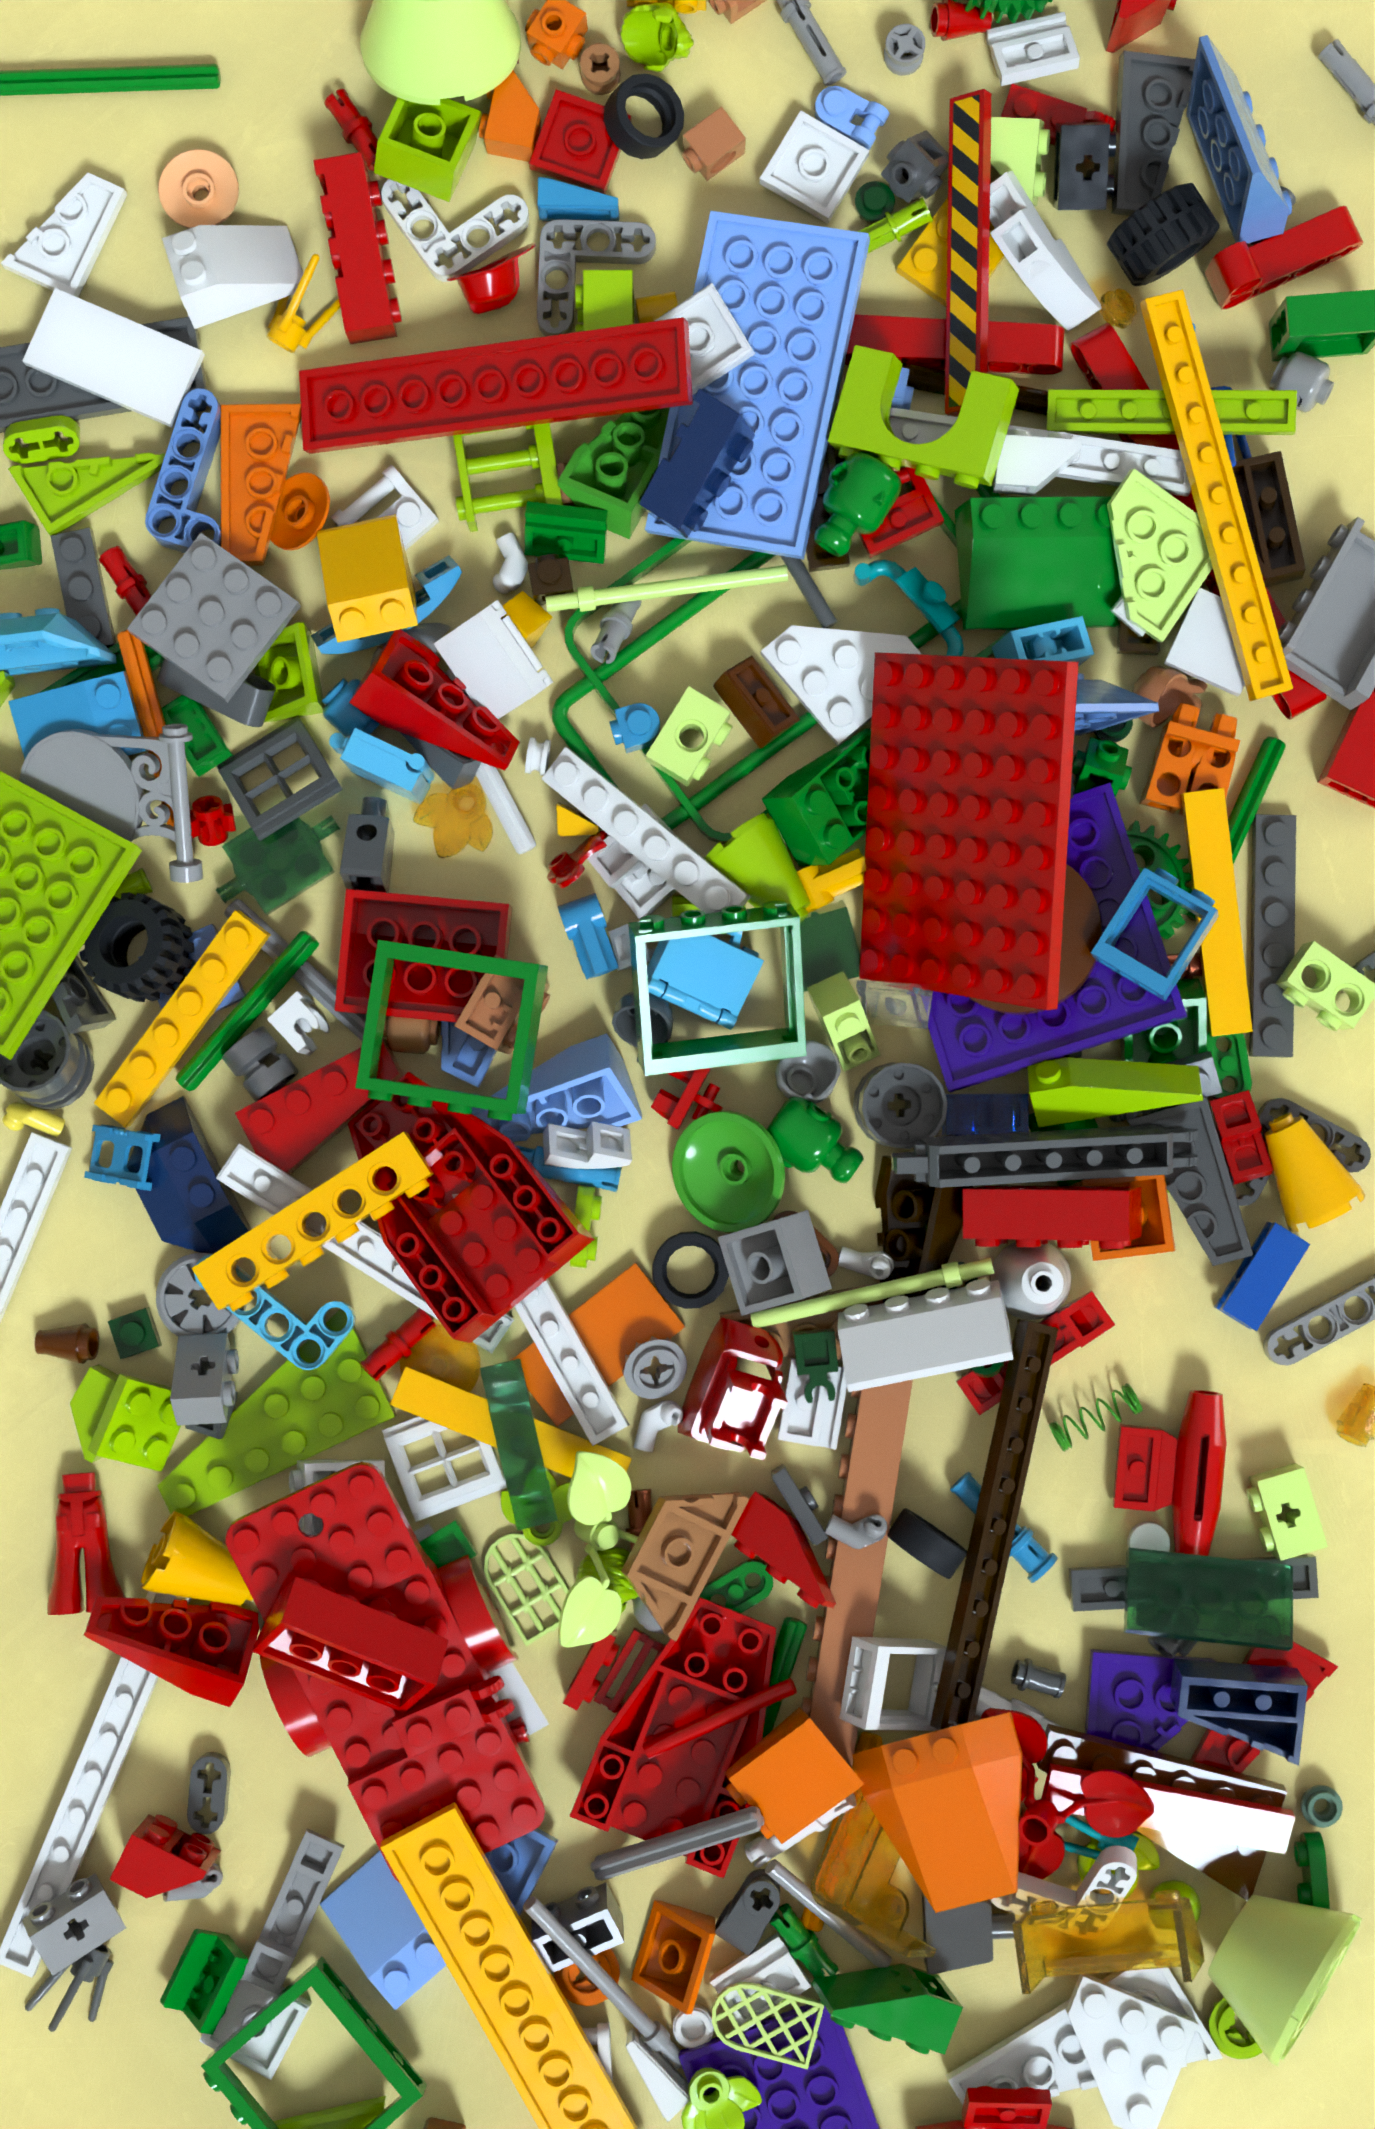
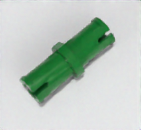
M788 1903L778 1907L785 1920L775 1912L769 1923L774 1926L786 1941L791 1955L795 1959H799L814 1978L825 1977L822 1968L830 1976L835 1975L839 1969L838 1965L831 1960L818 1943L819 1939L814 1931L805 1928Z

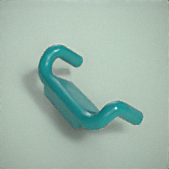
M885 559L872 561L869 564L860 563L855 567L853 579L860 586L868 584L878 576H887L892 579L946 641L948 647L946 655L963 656V639L958 630L953 626L960 617L945 601L946 593L941 585L934 581L928 582L916 567L906 572L896 562Z

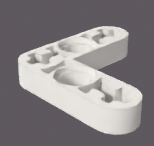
M390 179L384 183L381 190V198L386 211L431 274L442 282H451L447 281V278L468 272L521 235L529 224V212L525 201L516 195H505L449 233L419 190ZM399 190L402 194L407 192L406 197L409 206L413 210L408 215L401 202L398 200L393 202L394 197L392 193ZM507 208L512 212L519 210L517 213L518 221L513 223L510 219L502 222L505 218L503 211ZM493 218L495 226L499 224L501 233L499 236L496 235L493 225L488 221L489 219ZM419 220H428L434 225L433 233L425 239L417 238L412 234V227ZM475 229L485 230L490 236L488 243L481 248L472 247L467 242L471 231ZM461 241L464 252L469 256L466 259L463 258L462 252L456 254L458 248L455 243ZM444 253L449 258L456 254L452 258L454 266L449 269L445 265L437 267L440 264L438 256Z
M1110 1846L1105 1848L1097 1857L1077 1891L1018 1872L1017 1893L993 1898L991 1901L1002 1910L1077 1935L1095 1936L1104 1930L1136 1881L1137 1857L1127 1847ZM1106 1889L1111 1891L1112 1893L1098 1894L1093 1892L1092 1890ZM1039 1901H1053L1057 1905L1046 1906L1040 1904Z

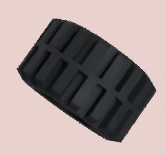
M1187 183L1175 186L1161 193L1132 213L1114 230L1107 242V246L1133 286H1142L1160 279L1193 257L1213 239L1220 225L1195 185Z
M122 893L121 899L115 896L111 899L83 944L85 949L80 951V958L88 963L84 970L87 975L94 978L93 982L98 986L136 1002H145V999L156 1001L160 999V992L169 995L175 991L173 984L175 982L181 984L185 979V976L182 974L185 967L191 968L193 961L188 959L189 953L194 952V943L188 941V938L193 935L191 928L184 925L186 920L181 914L175 912L174 909L144 894ZM146 930L148 937L146 949L137 962L128 966V947L138 933Z

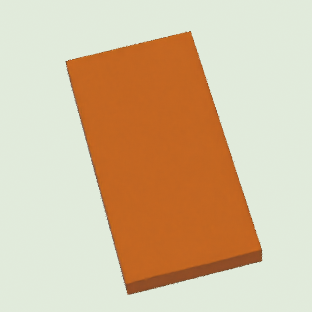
M634 1263L568 1315L608 1387L623 1376L622 1370L626 1363L625 1355L631 1354L635 1349L636 1342L642 1344L649 1341L651 1336L657 1339H666L667 1337L671 1339L685 1328L683 1322L662 1295L659 1294L637 1263ZM534 1342L508 1362L509 1366L556 1427L574 1414Z

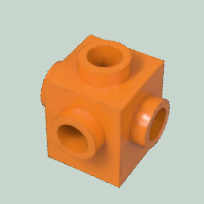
M547 0L541 10L535 9L525 27L528 47L532 56L546 66H550L552 63L563 70L569 59L575 60L579 56L585 44L584 35L588 31L586 12L566 0Z

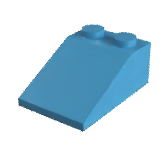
M125 671L8 701L24 759L39 741L56 732L68 729H84L98 734L144 736L127 672ZM120 747L127 756L148 751L143 748Z

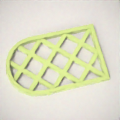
M737 1982L727 1986L718 1994L712 2006V2024L720 2040L735 2050L808 2070L814 2043L818 2036L817 2032L824 2005L818 2000L763 1986L759 1983ZM742 1988L754 1989L757 1992L746 1997ZM737 1990L742 2001L729 2008L724 1997L729 1992ZM769 1994L786 1999L774 2005ZM763 1995L770 2008L757 2015L750 2002ZM797 2002L813 2007L802 2013ZM719 2003H721L724 2011L716 2015V2009ZM791 2003L798 2016L785 2023L778 2010ZM746 2006L752 2019L739 2026L732 2013ZM817 2012L812 2030L806 2018ZM773 2013L780 2026L767 2033L760 2020ZM728 2016L735 2029L723 2034L719 2030L717 2021ZM801 2021L808 2034L795 2041L788 2028ZM756 2024L762 2037L749 2044L743 2030ZM784 2031L790 2044L777 2051L770 2038ZM738 2034L744 2045L738 2044L729 2038ZM810 2040L807 2054L804 2058L798 2046ZM766 2041L771 2052L756 2049L755 2047ZM794 2049L799 2060L782 2055Z

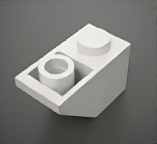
M1008 430L994 476L993 493L1035 495L1078 458L1082 448V439H1072L1073 435L1066 432H1051L1048 434V437L1031 436V432L1028 430Z

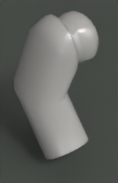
M872 1514L852 1524L832 1515L824 1533L854 1549H862L884 1538L887 1522L884 1517L878 1514Z
M214 1863L202 1880L162 1893L163 1900L167 1902L204 1898L221 1884L223 1872Z

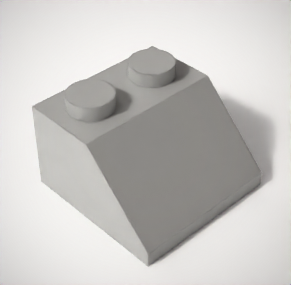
M808 1210L718 1237L741 1316L805 1299L832 1289Z

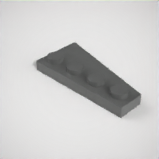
M1207 1097L1203 1098V1101L1180 1104L1127 1120L1130 1126L1162 1125L1167 1129H1198V1140L1192 1142H1173V1154H1180L1182 1152L1198 1155V1166L1173 1168V1173L1165 1175L1166 1187L1213 1266L1253 1256L1252 1247Z

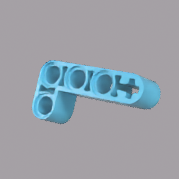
M213 1254L204 1256L198 1261L197 1264H199L200 1262H202L203 1260H205ZM236 1265L238 1277L244 1281H250L252 1277ZM194 1273L196 1282L199 1284V1286H200L202 1289H204V1287L202 1286L201 1282L199 1281V1279L197 1278V1276H196L195 1273ZM262 1285L254 1290L257 1295V1303L251 1310L246 1311L240 1308L233 1312L230 1306L227 1307L231 1313L302 1370L316 1369L324 1364L352 1331L356 1321L355 1312L349 1304L343 1301H332L322 1306L313 1318L306 1323ZM331 1308H340L347 1315V1324L341 1331H333L326 1325L325 1316ZM275 1313L283 1314L289 1322V1329L282 1337L272 1335L267 1327L269 1318ZM306 1339L316 1341L321 1349L319 1359L313 1363L302 1360L299 1355V1346Z

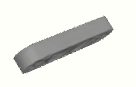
M1375 1274L1270 1331L1263 1343V1349L1268 1359L1279 1365L1288 1366L1375 1320L1373 1299L1365 1292V1289L1369 1287L1370 1293L1375 1294ZM1353 1296L1361 1298L1365 1305L1363 1315L1355 1320L1348 1318L1344 1312L1346 1300ZM1320 1315L1328 1320L1329 1332L1325 1337L1315 1339L1309 1333L1308 1325L1312 1318ZM1298 1326L1300 1335L1309 1346L1304 1348L1303 1342L1298 1341L1289 1346L1288 1351L1290 1355L1287 1357L1281 1353L1275 1354L1274 1349L1279 1345L1277 1338L1281 1336L1284 1340H1291L1299 1336L1293 1330V1328Z

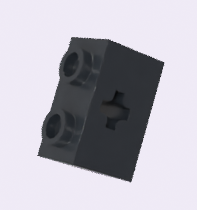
M1106 122L1056 123L1053 207L1055 209L1106 210L1107 199H1113L1114 175L1108 174L1109 157L1115 156L1116 133L1110 132V124ZM1084 155H1087L1088 160L1094 162V168L1087 170L1086 177L1083 176L1082 172L1076 170L1077 163H1083Z

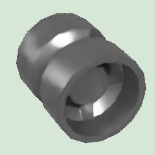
M264 1026L243 1037L222 1056L223 1061L235 1076H244L243 1086L255 1102L284 1087L299 1072L286 1054H277L276 1048L278 1044Z

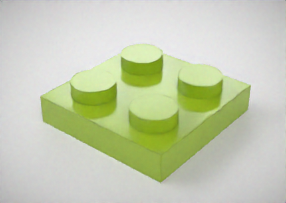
M119 1374L88 1451L95 1456L162 1472L181 1425L177 1426L170 1401L172 1387Z

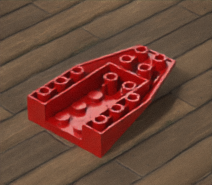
M407 1072L398 1080L399 1082L430 1086L411 1072ZM393 1094L392 1101L376 1099L347 1123L358 1160L400 1133L407 1132L434 1173L426 1179L430 1185L429 1187L410 1199L406 1193L391 1201L395 1208L377 1219L383 1242L451 1338L471 1343L595 1239L514 1142L474 1114L447 1111L448 1103L433 1101L432 1108L407 1104V1096ZM390 1167L381 1168L376 1174V1184L383 1191H389L394 1188L397 1183L395 1171ZM451 1194H458V1195H457L455 1198H453V1196H452Z

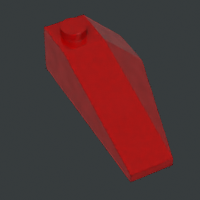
M96 1597L83 1636L191 1695L231 1707L245 1683L253 1654V1646L259 1632L258 1613L236 1605L213 1601L209 1605L187 1604V1600H173L172 1604L150 1603L144 1598Z

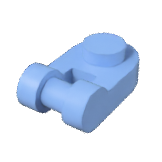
M829 86L823 89L815 102V117L818 121L868 150L871 149L876 140L874 133L878 126H883L890 115L883 105L874 101L869 102L840 86ZM855 114L864 119L861 126L851 123Z

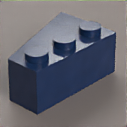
M700 388L693 399L700 404L689 426L684 423L680 424L675 434L681 438L680 443L669 460L666 458L661 460L639 503L648 514L686 539L692 531H698L704 524L708 515L707 507L715 496L720 497L725 492L731 480L729 474L737 462L742 463L748 457L753 448L754 442L752 439L755 436L741 414Z
M1174 1659L1170 1699L1179 1717L1225 1736L1227 1734L1248 1742L1254 1748L1261 1751L1263 1749L1285 1757L1288 1762L1299 1766L1308 1685L1298 1668Z

